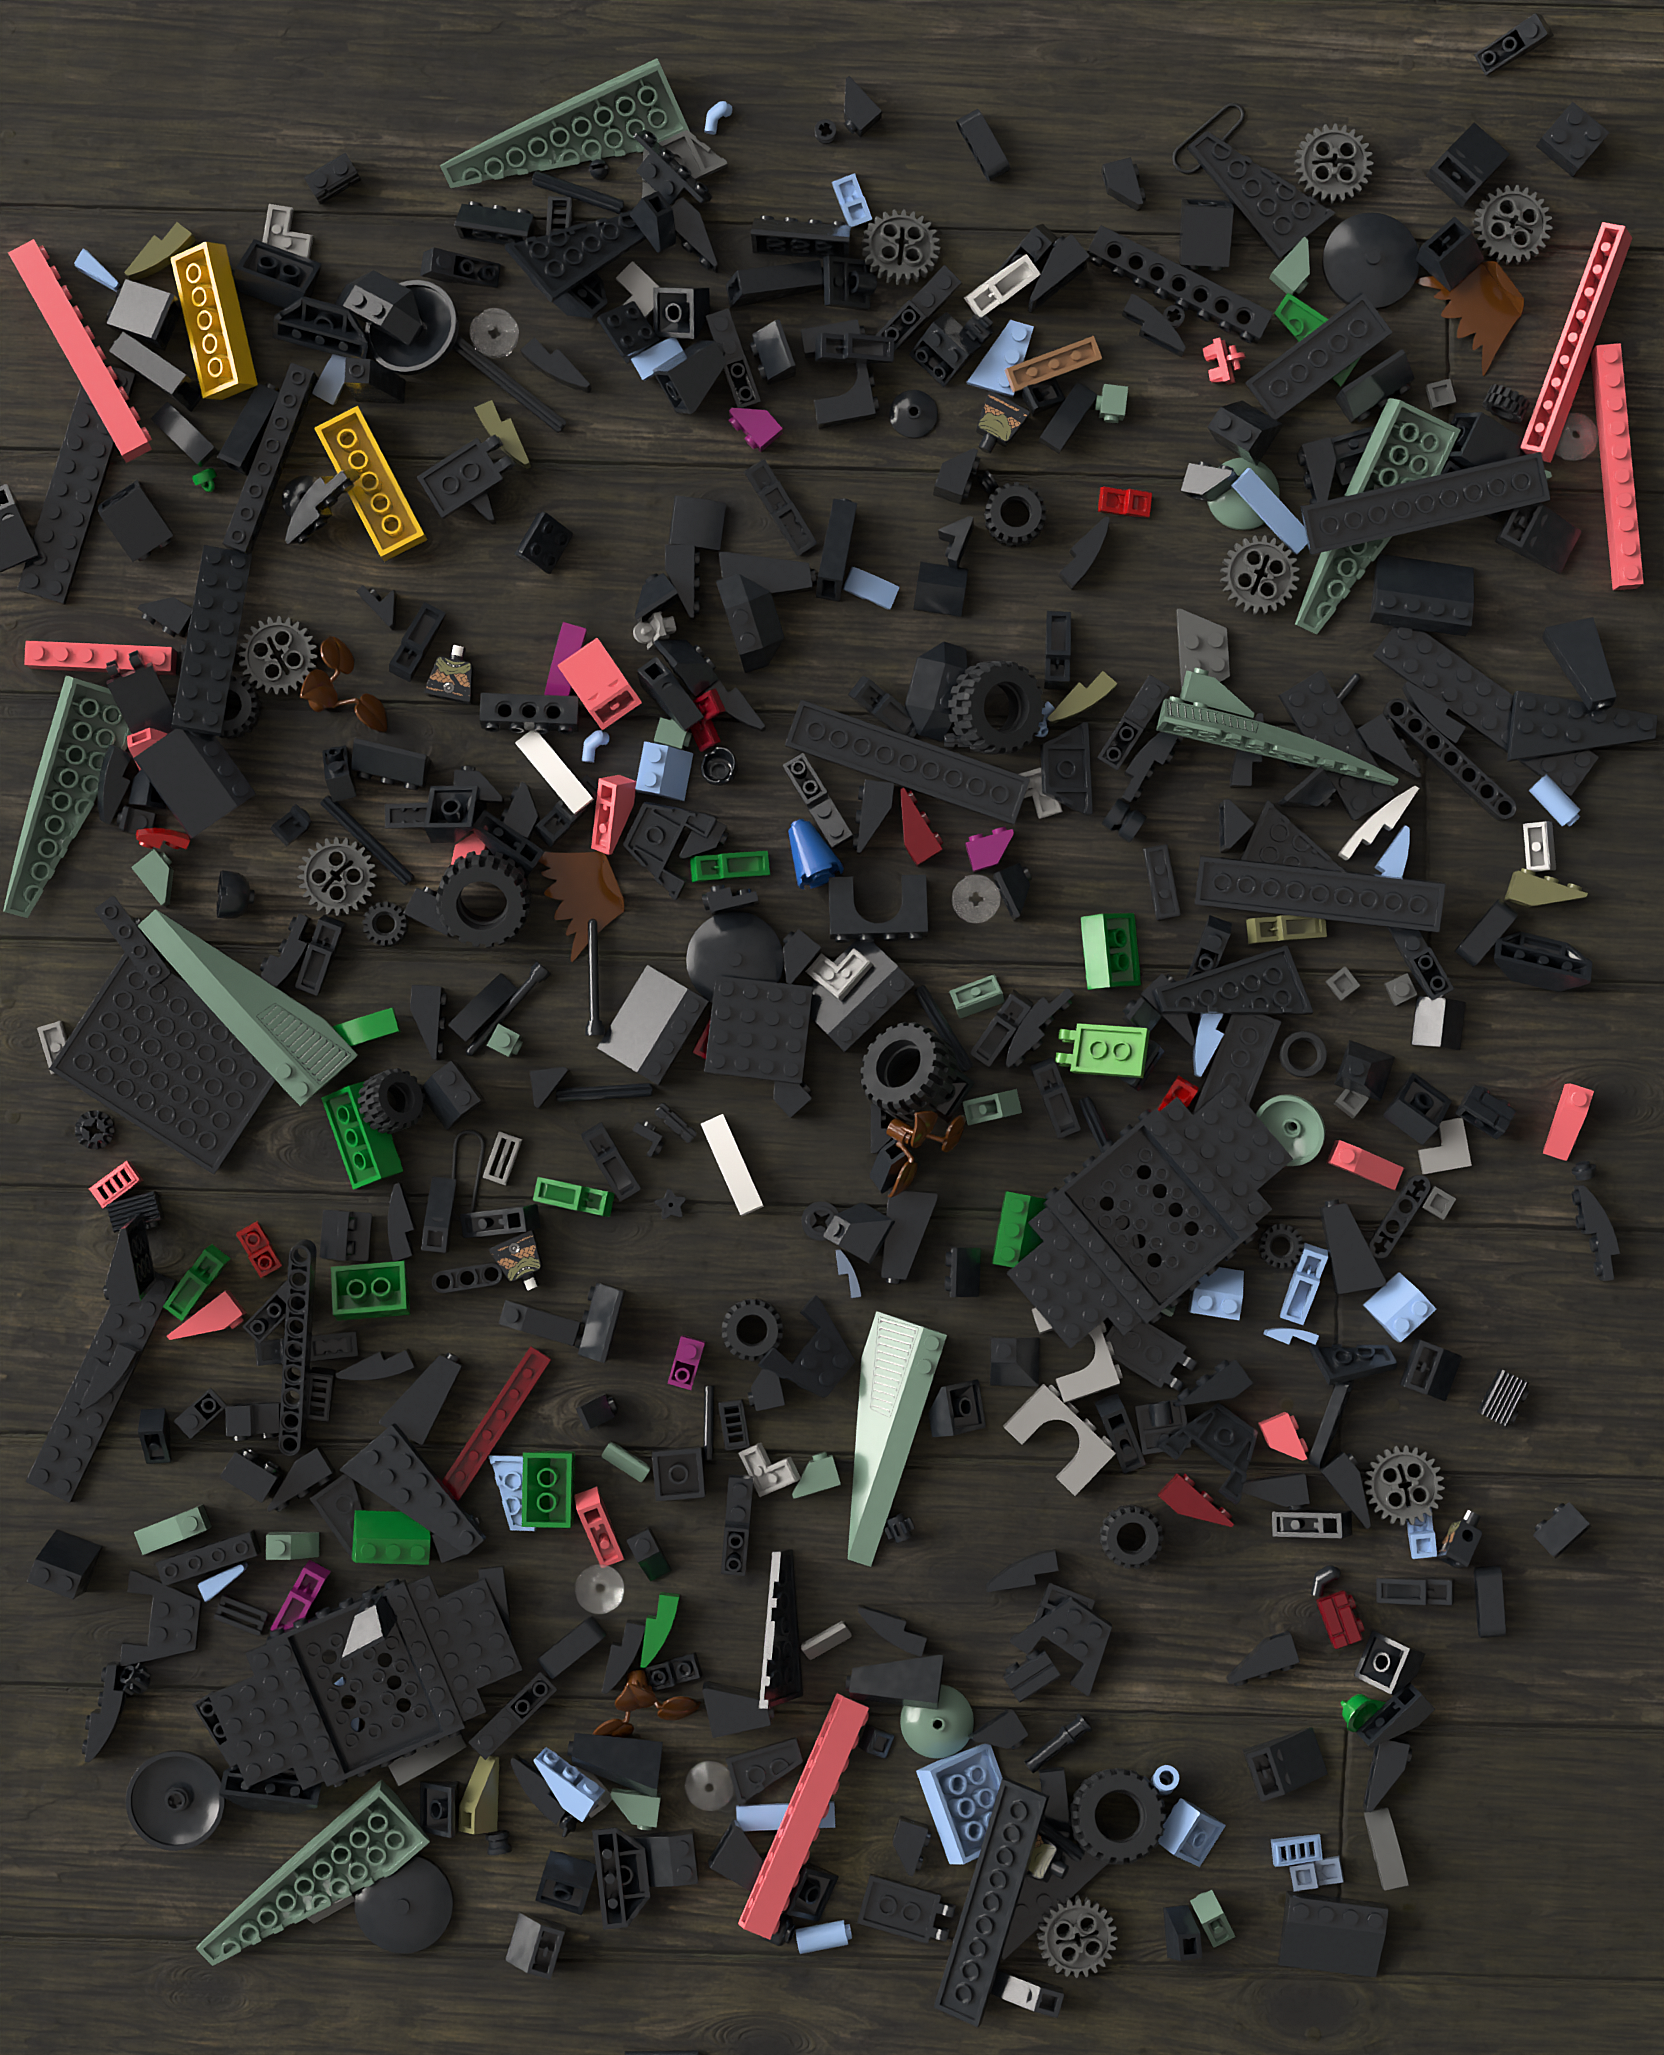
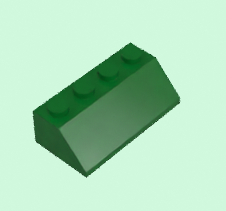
M364 1082L347 1086L321 1098L353 1190L403 1172L392 1135L387 1134V1132L379 1133L378 1128L373 1130L370 1127L371 1123L364 1121V1114H360L359 1109L362 1107L361 1104H358V1098L361 1097L359 1091L364 1087Z

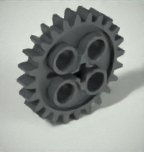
M1334 123L1332 130H1329L1325 124L1322 132L1315 128L1313 131L1314 136L1308 133L1305 137L1307 142L1301 141L1299 146L1302 150H1297L1295 154L1301 158L1296 159L1294 162L1295 166L1300 167L1295 171V175H1302L1298 184L1306 183L1307 186L1304 192L1313 190L1312 198L1319 194L1321 195L1322 203L1326 197H1329L1331 204H1333L1336 197H1338L1340 203H1343L1345 195L1351 200L1354 196L1353 191L1360 194L1362 191L1361 186L1367 185L1368 181L1366 178L1372 174L1368 169L1372 168L1373 162L1367 161L1371 158L1372 152H1365L1369 143L1361 144L1363 135L1355 138V129L1347 133L1346 125L1341 130H1338L1337 124ZM1323 147L1327 150L1328 154L1321 156L1317 153L1316 148ZM1348 148L1352 155L1344 156L1341 154L1340 149ZM1334 160V163L1337 165V167H1333L1330 161ZM1315 161L1316 163H1320V164H1318V165H1313L1312 162ZM1323 171L1327 178L1321 180L1317 178L1315 172ZM1347 172L1350 174L1351 179L1343 180L1339 173Z
M1506 185L1503 193L1497 188L1494 191L1495 196L1488 193L1486 196L1487 201L1482 200L1479 204L1482 209L1475 211L1478 218H1474L1472 223L1478 225V227L1473 230V233L1480 234L1476 242L1484 243L1481 251L1490 250L1488 258L1494 254L1497 255V263L1502 258H1505L1506 265H1509L1512 259L1518 265L1521 262V257L1525 262H1528L1530 254L1536 257L1539 254L1537 249H1544L1546 245L1542 241L1547 242L1550 239V236L1546 233L1552 230V226L1546 225V223L1550 222L1552 217L1545 216L1549 207H1541L1544 199L1535 200L1537 192L1529 196L1528 187L1523 192H1519V185H1516L1513 191ZM1500 206H1508L1511 213L1504 214L1500 210ZM1523 214L1531 215L1533 222L1528 223L1524 221ZM1511 221L1514 222V229L1510 228ZM1491 228H1499L1502 231V236H1495ZM1514 236L1522 237L1525 244L1518 245L1514 241Z
M894 209L892 216L883 212V220L876 216L874 224H868V230L864 231V239H862V256H866V265L872 264L871 272L879 271V279L886 275L887 283L894 278L896 285H899L901 279H904L906 285H909L910 278H913L917 283L919 281V274L926 278L927 272L933 271L934 264L938 262L939 256L937 255L940 253V247H938L940 239L935 238L936 230H930L931 222L923 224L924 216L916 219L914 211L910 216H906L905 209H903L901 215H898ZM900 229H904L902 265L899 266L897 260ZM886 233H890V234H893L894 236H893V237H889V236H886L885 234H886ZM909 236H916L918 239H911ZM884 255H890L893 258L888 259ZM912 257L915 258L916 261H910L907 258Z
M1255 535L1252 538V543L1244 538L1243 547L1236 543L1234 545L1236 552L1228 551L1227 554L1231 559H1224L1222 562L1228 568L1220 570V573L1226 575L1220 582L1227 583L1228 586L1223 589V592L1230 591L1232 593L1228 600L1230 601L1235 598L1237 600L1236 608L1243 604L1244 612L1251 607L1253 615H1256L1258 609H1261L1263 615H1266L1268 607L1275 612L1277 610L1276 604L1281 607L1285 606L1283 598L1287 600L1292 598L1288 591L1295 592L1297 590V587L1292 583L1299 581L1298 577L1293 576L1294 573L1299 571V568L1292 567V564L1297 560L1296 558H1288L1292 551L1287 550L1284 552L1282 550L1285 543L1277 547L1275 545L1276 538H1273L1268 543L1265 535L1261 542H1258ZM1255 554L1259 558V564L1251 565L1247 561V556ZM1268 555L1269 560L1262 573L1263 578L1259 581L1255 594L1251 595V589L1257 578L1255 573L1259 571L1264 557ZM1270 564H1279L1281 573H1272L1269 568ZM1241 576L1247 577L1250 581V586H1240L1238 578ZM1267 585L1271 587L1272 595L1264 596L1260 590L1261 586Z
M278 616L276 623H274L271 617H268L267 625L259 621L260 628L258 630L251 626L253 635H244L249 641L248 643H240L246 650L238 654L240 657L245 658L244 661L239 663L241 667H247L243 675H252L249 683L253 684L258 681L256 688L261 690L265 686V693L270 694L272 689H274L275 694L279 696L281 689H283L289 695L290 687L299 691L297 684L299 682L301 684L304 683V678L310 673V669H317L312 660L319 659L317 655L312 654L313 651L318 649L316 645H310L314 641V637H305L309 630L307 628L300 630V622H296L292 626V619L289 617L283 623L281 616ZM283 634H288L289 642L286 645H279V637ZM268 637L272 638L276 649L283 653L281 658L290 671L289 675L285 674L281 663L275 658L276 653L270 646ZM263 645L267 646V654L263 657H258L257 649ZM294 655H299L301 658L300 664L295 667L290 666V658ZM274 666L279 667L278 676L269 678V669Z
M335 837L334 844H331L328 838L325 839V846L317 842L316 847L318 850L314 851L309 848L308 851L311 857H302L307 863L306 866L298 867L304 871V874L297 876L298 879L305 882L299 886L300 889H307L303 897H312L309 905L313 906L318 903L317 911L319 912L326 907L327 915H330L333 909L336 916H340L343 909L347 915H350V907L359 911V902L367 904L364 899L365 895L373 896L368 891L369 888L377 887V885L371 882V879L378 877V875L371 873V870L375 869L376 865L368 864L373 857L371 855L364 857L366 849L363 847L357 850L358 843L356 841L349 846L348 838H345L342 844H340L338 837ZM341 853L343 855V862L338 866H334L331 861L333 855ZM352 860L353 864L343 871L348 862ZM353 870H359L361 874L359 881L355 883L350 882L349 874ZM318 871H325L326 879L323 883H316L315 874ZM333 873H341L342 880L340 882L335 880L327 891L323 893L322 889L335 879ZM338 887L342 888L344 891L343 897L340 900H334L332 897L333 890Z
M1406 1445L1403 1447L1402 1452L1395 1446L1393 1454L1386 1449L1384 1450L1386 1458L1378 1454L1376 1459L1379 1463L1371 1462L1369 1464L1374 1470L1365 1472L1371 1478L1363 1482L1364 1485L1370 1486V1490H1367L1364 1494L1372 1495V1499L1367 1503H1375L1377 1505L1373 1511L1374 1513L1380 1510L1383 1511L1382 1520L1388 1515L1391 1516V1524L1396 1519H1399L1400 1526H1403L1406 1519H1408L1410 1525H1414L1415 1517L1420 1522H1423V1513L1429 1517L1432 1516L1429 1508L1438 1509L1439 1507L1434 1501L1443 1499L1437 1492L1445 1489V1487L1438 1485V1482L1443 1480L1444 1477L1436 1476L1435 1474L1440 1470V1467L1432 1468L1431 1465L1434 1459L1426 1461L1427 1453L1424 1452L1420 1456L1417 1455L1418 1448L1416 1447L1411 1453H1409L1408 1446ZM1398 1464L1402 1465L1404 1483H1409L1410 1487L1406 1489V1494L1410 1502V1507L1406 1506L1404 1489H1399L1398 1484L1402 1483V1478L1398 1470ZM1409 1465L1418 1467L1419 1475L1417 1478H1412L1408 1475L1407 1468ZM1386 1469H1390L1395 1473V1480L1393 1482H1387L1384 1479L1383 1473ZM1415 1489H1420L1424 1492L1425 1498L1422 1502L1414 1500L1413 1491ZM1391 1493H1395L1400 1497L1401 1502L1398 1507H1394L1389 1503L1388 1498Z
M1076 1896L1075 1902H1071L1069 1897H1066V1904L1064 1905L1058 1900V1908L1056 1910L1053 1907L1049 1908L1050 1916L1042 1915L1046 1924H1038L1039 1929L1044 1931L1037 1934V1938L1043 1940L1038 1943L1039 1949L1044 1950L1041 1953L1043 1959L1049 1958L1047 1961L1049 1967L1056 1964L1055 1971L1057 1973L1064 1968L1066 1977H1068L1071 1971H1073L1075 1978H1078L1080 1971H1083L1084 1975L1088 1977V1969H1092L1097 1973L1096 1965L1099 1964L1105 1967L1104 1957L1107 1959L1112 1958L1108 1950H1116L1115 1945L1111 1943V1941L1117 1940L1116 1934L1111 1933L1116 1930L1114 1924H1109L1113 1920L1111 1915H1106L1107 1910L1105 1907L1099 1909L1098 1901L1090 1905L1089 1897H1086L1083 1903L1079 1896ZM1083 1918H1092L1088 1926L1080 1925ZM1060 1924H1068L1066 1931H1056ZM1079 1933V1940L1075 1941V1934ZM1096 1941L1097 1946L1095 1949H1086V1945L1089 1942ZM1065 1948H1074V1951L1071 1955H1062V1952Z

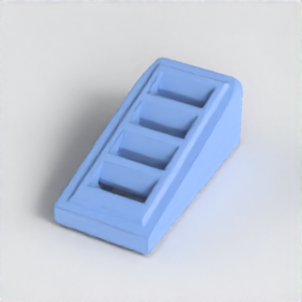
M83 248L74 262L76 268L117 292L120 286L119 282Z
M242 1562L201 1581L198 1587L204 1601L211 1600L243 1573L248 1567L247 1562Z
M1320 1834L1271 1839L1273 1864L1275 1867L1323 1860ZM1314 1841L1315 1854L1310 1855L1309 1842ZM1304 1843L1305 1855L1303 1856L1300 1854L1299 1844ZM1290 1845L1295 1846L1296 1856L1291 1857ZM1285 1846L1286 1857L1284 1858L1281 1855V1847Z

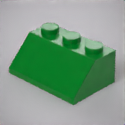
M1134 913L1097 914L1081 917L1087 989L1140 986L1141 978Z
M1005 1191L992 1259L993 1264L1014 1267L1043 1242L1028 1222L1045 1208L1043 1203L1047 1199Z
M405 1261L331 1267L333 1316L337 1321L410 1315L409 1286Z
M575 1451L523 1452L522 1527L571 1528L574 1525Z
M355 1510L352 1560L355 1563L429 1565L430 1531L401 1511Z

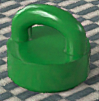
M211 467L193 475L192 480L195 485L201 484L206 492H212L215 489L213 478L217 477L214 468Z

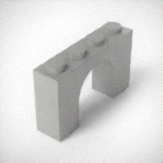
M1032 1309L1039 1334L1053 1330L1037 1309ZM1103 1321L1089 1333L1095 1344V1356L1092 1362L1083 1370L1056 1379L1064 1404L1120 1385L1119 1379L1123 1378L1119 1365L1113 1364L1111 1356L1115 1354L1111 1342H1106L1103 1336V1332H1106Z
M1043 1384L1003 1427L1019 1443L1023 1444L1039 1426L1047 1421L1063 1420L1074 1426L1079 1436L1077 1454L1056 1478L1076 1496L1116 1453L1112 1450V1443L1105 1436L1100 1439L1094 1433L1097 1428L1087 1418L1082 1421L1076 1416L1079 1411L1070 1402L1065 1405L1059 1399L1061 1394L1052 1385L1047 1388Z

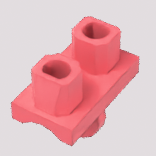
M1220 337L1213 339L1214 344L1203 348L1206 361L1210 362L1218 359L1220 366L1208 370L1210 381L1213 384L1225 382L1230 385L1236 383L1231 363L1233 364L1234 371L1240 370L1239 361L1245 359L1244 352L1237 353L1236 346L1232 345L1228 347L1229 355L1225 340H1221Z

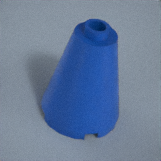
M799 819L791 824L788 833L799 888L805 889L804 885H809L810 889L822 886L829 882V877H835L834 874L837 871L840 874L843 872L844 867L810 821Z

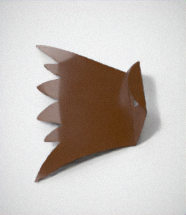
M1487 261L1479 265L1451 292L1433 276L1416 279L1414 282L1416 284L1441 289L1440 292L1434 295V298L1451 300L1442 311L1441 316L1444 318L1462 317L1457 330V338H1463L1476 333L1473 340V350L1483 345L1482 374L1484 376L1501 343L1521 316L1524 307V297L1495 261Z
M600 851L585 853L544 852L538 861L550 868L541 872V874L547 878L557 880L546 889L544 894L553 899L563 900L555 913L554 919H573L566 931L567 936L576 932L571 951V962L577 958L588 944V921L590 919L597 921L599 933L607 924L624 912V898L606 855Z

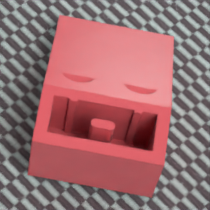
M598 638L557 665L602 730L642 703Z

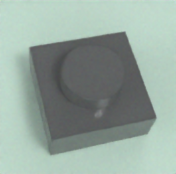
M1450 379L1425 386L1431 410L1456 403Z
M1343 967L1325 981L1339 1001L1360 986L1346 967Z
M1408 973L1384 984L1394 1006L1417 996Z
M1345 1089L1334 1105L1353 1119L1369 1098Z
M1433 1186L1422 1208L1444 1220L1456 1198Z

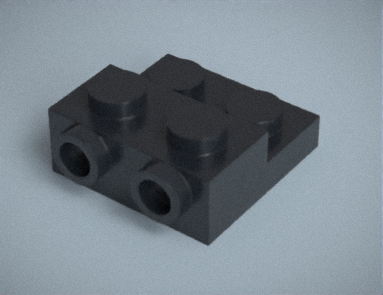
M723 884L711 887V892L702 895L706 911L710 910L712 915L759 904L756 891L751 892L750 888L736 891L737 896H732L730 887L725 888Z

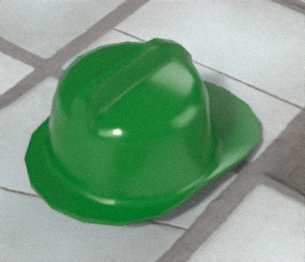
M1356 1694L1349 1700H1342V1716L1347 1723L1348 1730L1356 1732L1386 1702L1371 1699L1363 1694Z

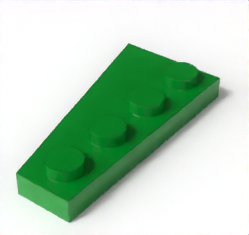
M1289 293L1286 294L1274 312V315L1298 341H1301L1329 320ZM1360 358L1332 378L1340 388Z

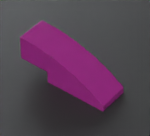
M563 622L544 695L570 696L572 686L557 665L583 648L588 632L586 628Z
M309 1560L291 1589L270 1630L273 1631L279 1627H284V1630L294 1626V1621L306 1617L331 1571Z

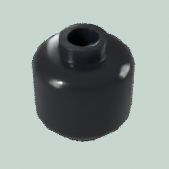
M781 1913L779 1928L775 1934H772L771 1939L760 1936L761 1939L777 1946L790 1943L796 1929V1925L793 1924V1918Z

